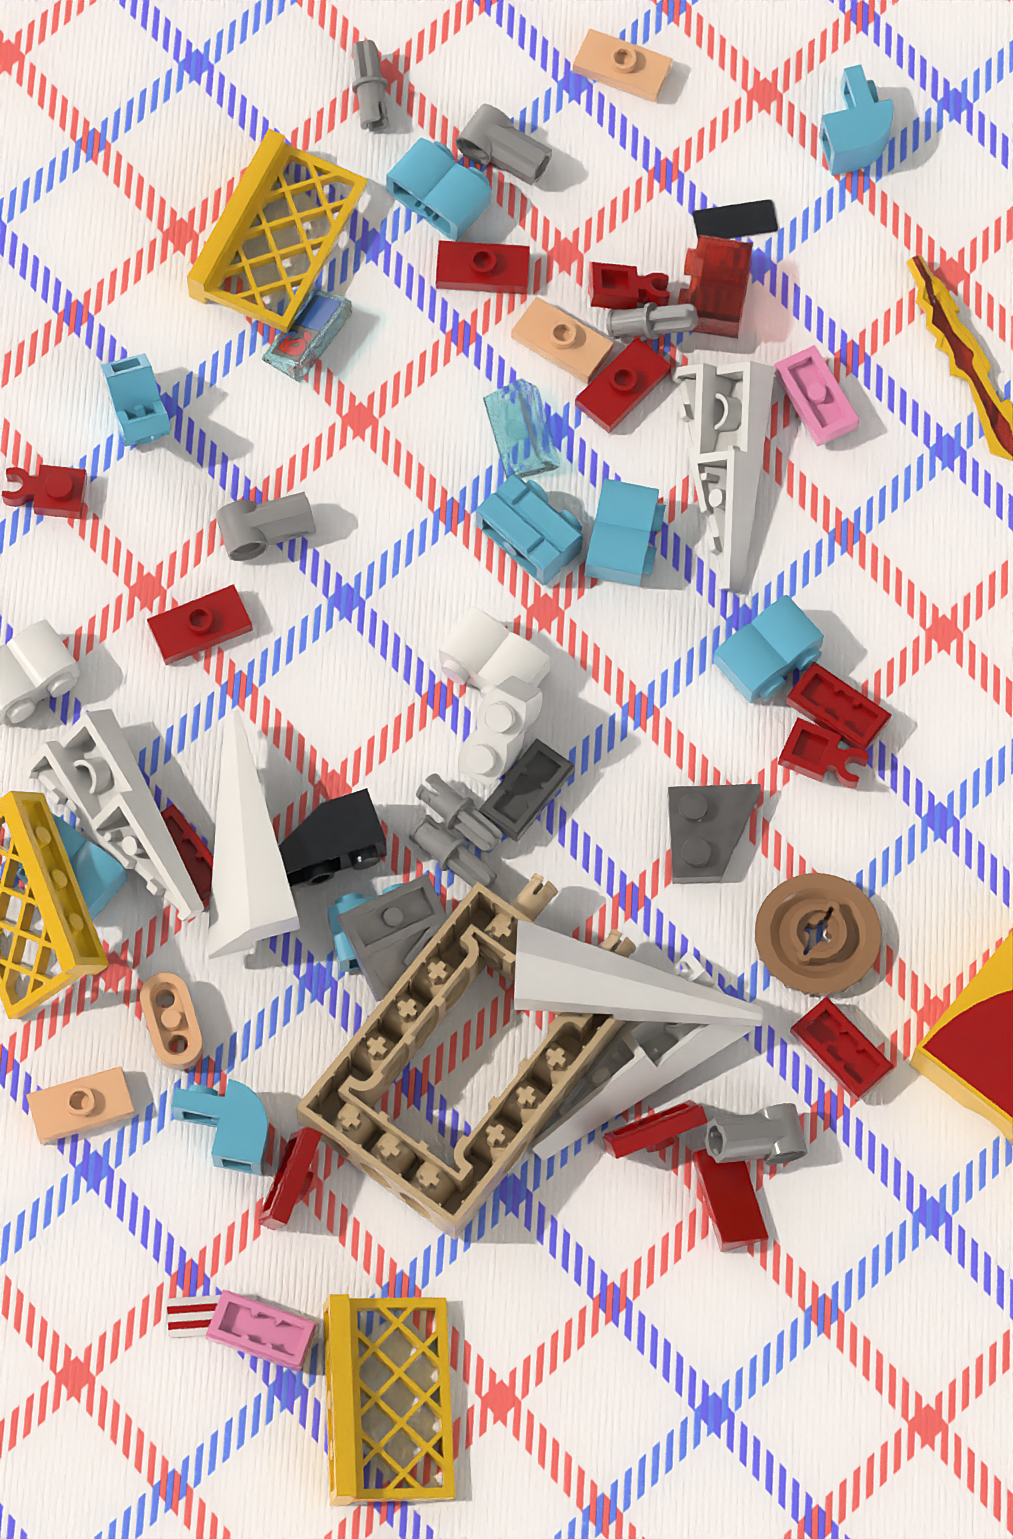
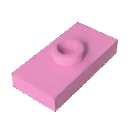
M223 1289L207 1330L206 1339L300 1373L318 1323Z

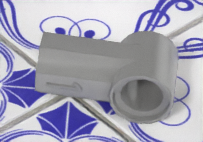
M482 104L455 140L459 151L471 161L480 165H488L491 162L529 185L540 180L552 158V149L514 128L512 121L504 112L489 104Z
M305 492L256 504L251 500L235 501L223 506L216 513L228 557L233 561H245L256 558L265 553L270 545L316 533L312 510Z
M793 1103L769 1106L754 1114L717 1117L707 1123V1134L704 1139L708 1155L712 1156L716 1163L764 1159L765 1164L776 1165L800 1159L808 1153L797 1108Z

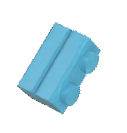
M512 474L498 487L495 493H492L478 506L476 510V526L544 586L582 550V526L567 510H562L560 513L547 502L548 496L546 492L535 481L528 480L525 483L516 474Z

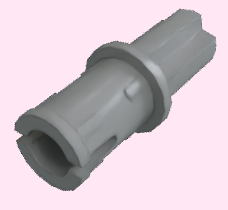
M373 40L358 41L352 46L356 80L352 83V91L357 94L361 128L367 130L369 123V131H378L389 125L385 102V90L388 84L387 80L381 77L378 48Z
M652 302L647 303L643 308L610 310L606 318L608 334L614 340L636 336H647L648 339L654 340L658 339L661 334L692 331L699 323L697 309L692 304L658 307L657 304Z
M437 773L431 774L425 781L439 793L438 795H434L423 784L419 786L416 797L425 802L445 820L444 824L447 829L452 830L455 828L479 850L488 853L499 844L503 836L501 829L474 807V800L472 798H463L445 783Z
M425 815V818L422 817L412 828L409 839L433 856L439 862L438 866L442 871L452 870L472 888L477 882L488 889L494 884L497 879L496 873L467 849L468 842L464 838L457 839L454 835H451L430 815Z

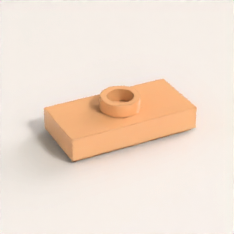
M589 28L574 60L572 72L656 103L672 68L673 58Z
M537 296L511 330L512 339L587 384L613 350L612 341Z
M121 1066L26 1094L40 1144L136 1116Z

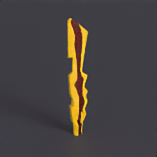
M922 255L914 256L906 262V265L918 288L916 304L926 314L925 328L937 339L935 348L948 355L950 376L968 382L990 454L1013 461V405L1009 398L1000 402L987 376L991 370V364L973 334L960 322L957 316L960 313V309L939 278L930 272Z

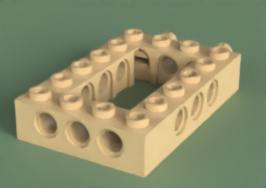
M537 873L532 875L531 880L511 905L477 882L296 1107L299 1125L303 1128L309 1127L321 1132L320 1140L454 1240L461 1234L529 1147L530 1143L627 1021L613 1020V1014L551 1011L557 1017L548 1026V1036L529 1060L523 1058L518 1064V1074L499 1098L493 1096L489 1101L488 1112L467 1137L463 1134L454 1148V1162L450 1167L430 1153L429 1145L424 1141L415 1142L391 1124L390 1116L385 1112L381 1111L378 1114L372 1110L486 965L515 985L518 920L536 924L534 922L552 898L559 893L549 880L543 885L541 882L544 880V877ZM614 929L610 931L609 936L599 947L626 958L637 949L627 936L622 942L620 938L623 933Z

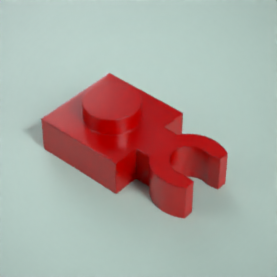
M592 262L589 271L590 306L619 310L636 309L638 302L644 305L654 302L658 307L668 306L670 292L666 291L669 275L655 272L646 276H638L637 266Z
M40 464L38 477L30 476L27 471L19 467L6 468L7 481L18 482L22 484V487L14 492L2 491L1 496L4 504L11 507H19L31 501L33 502L35 515L81 519L88 479L86 469Z
M797 717L779 756L778 765L821 783L828 771L835 774L837 781L841 785L855 789L860 777L849 773L845 766L849 763H857L860 766L866 767L869 755L859 748L839 749L838 746L842 735Z

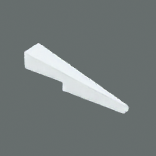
M751 360L720 366L699 363L671 368L672 381L679 384L683 405L678 407L680 419L688 423L692 446L687 448L699 506L701 513L708 516L712 538L707 540L709 551L717 556L721 580L716 582L717 588L723 591L743 590L775 367Z
M112 709L85 712L60 740L45 742L22 766L23 774L28 779H37L50 791L48 797L56 805H65L80 819L78 825L125 869L137 871L148 882L146 888L152 894L164 896L178 909L177 917L180 920H190L205 910Z
M239 709L232 711L224 717L207 939L209 960L254 948L253 941L300 929L297 910Z
M518 920L514 1010L613 1014V1020L762 1026L763 1007L536 924Z
M690 951L679 960L683 969L677 975L678 977L724 993ZM628 1021L583 1076L586 1081L585 1086L571 1102L564 1100L556 1111L558 1118L539 1137L534 1138L530 1143V1147L542 1161L547 1160L748 1034L754 1028L744 1025Z

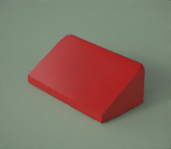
M707 1149L694 1151L692 1161L720 1252L768 1240L769 1236L745 1161L716 1163L715 1159L708 1155Z

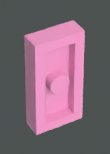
M815 345L774 364L776 378L817 447L858 428V416Z

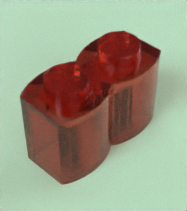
M699 235L696 249H687L684 275L691 276L689 289L680 288L677 305L692 304L697 309L699 323L690 332L738 339L752 263L753 243Z

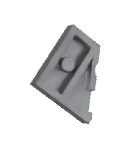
M760 784L668 787L672 884L721 882L731 855L738 845L749 816L760 797Z
M424 874L336 916L376 1002L384 999L406 969L421 953L430 938L437 933L448 919L428 874Z

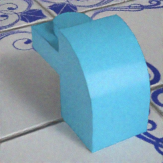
M861 64L844 68L840 91L846 110L824 114L821 118L819 140L831 176L869 166L882 155L888 144L894 111L892 99L879 102L876 85L872 79L866 80Z
M146 353L101 365L124 446L147 444L160 439L162 436L170 435L169 431L172 429L168 414L161 402L152 365Z
M228 1079L224 1097L218 1096V1091L202 1085H190L189 1090L175 1089L171 1105L175 1120L217 1128L211 1152L214 1167L259 1176L263 1175L270 1143V1132L265 1108L259 1097L249 1087L236 1080Z

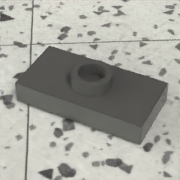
M536 738L481 806L479 812L501 829L505 835L518 842L573 774L575 765Z

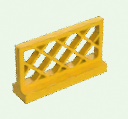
M268 129L187 275L189 297L204 304L210 299L288 333L368 185V179L288 145L285 141V135ZM292 161L308 168L311 179L287 186L283 173L289 162ZM279 182L281 188L274 190ZM335 182L352 187L346 199L328 204L322 186ZM316 189L322 206L298 213L291 196ZM285 198L291 216L267 223L263 213L265 205ZM339 212L336 219H334L333 213ZM326 216L330 226L328 234L308 241L302 223ZM259 219L261 225L254 227ZM295 225L302 243L277 250L271 233ZM265 235L271 253L247 260L242 248L246 240ZM319 249L316 256L314 257L312 251ZM306 253L310 263L308 271L288 278L281 260ZM237 256H238L239 259H240V262L234 264V262H235V260H236V258H237ZM275 262L281 280L257 288L251 270ZM244 272L251 290L233 295L220 289L226 277ZM299 286L294 295L292 288ZM286 290L290 304L283 316L265 309L261 297ZM255 300L256 304H253L249 301Z
M10 791L0 798V831L2 824L6 822L12 836L9 849L0 845V854L7 857L0 882V938L3 929L13 932L14 937L9 957L4 956L0 949V998L8 1019H20L83 975H96L107 968L109 963L44 793ZM19 862L22 863L28 879L25 892L13 887ZM11 895L23 900L17 925L5 920ZM35 906H38L44 922L41 935L30 931ZM27 939L39 943L33 968L21 963ZM52 949L55 951L62 972L55 977L46 974ZM19 972L31 977L26 997L19 1000L15 990Z
M329 1294L323 1304L329 1506L350 1505L352 1502L453 1500L455 1498L446 1297L350 1298L349 1294ZM357 1311H377L391 1326L373 1344L358 1329ZM390 1311L404 1312L397 1319ZM413 1311H434L435 1332L424 1343L402 1323ZM395 1330L417 1349L400 1368L378 1348ZM435 1339L436 1355L428 1348ZM359 1343L367 1350L360 1359ZM421 1354L437 1368V1381L426 1393L404 1373ZM371 1355L393 1374L376 1394L360 1379L359 1367ZM397 1379L419 1399L403 1418L399 1417L380 1398ZM437 1389L438 1404L430 1398ZM360 1392L369 1400L362 1409ZM423 1404L439 1418L440 1431L429 1443L406 1423ZM373 1405L395 1424L378 1444L362 1430L361 1417ZM399 1429L421 1449L404 1469L382 1449ZM439 1439L441 1456L432 1448ZM362 1442L371 1450L364 1459ZM425 1454L441 1468L442 1488H423L408 1474ZM375 1455L397 1475L386 1489H364L363 1468ZM403 1480L410 1488L394 1487Z

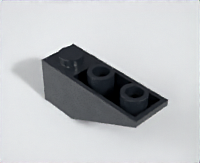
M367 788L321 803L278 846L290 887L305 882L311 886L322 884L332 879L335 872L351 867L354 870H364L376 865L381 857L387 856L386 838Z

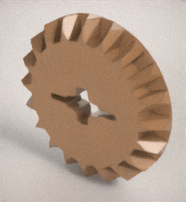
M808 873L784 881L765 898L757 914L754 942L757 946L759 959L767 967L770 976L780 980L785 988L799 990L804 995L812 993L821 994L825 997L833 992H844L856 982H860L873 967L881 944V926L873 904L854 884L835 875ZM831 914L826 925L825 937L830 940L829 943L820 941L816 946L812 947L807 955H804L808 949L810 936L805 929L815 930L819 925L823 924L827 915Z

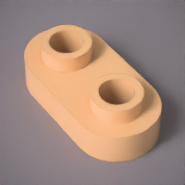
M167 972L155 974L145 981L140 991V1002L154 1051L159 1062L165 1067L173 1070H184L193 1066L200 1059L203 1052L202 1035L186 983L179 976ZM164 995H170L175 999L173 1005L168 1008L159 1007L157 1001ZM176 1040H183L187 1042L188 1046L184 1052L174 1053L170 1050L171 1044Z

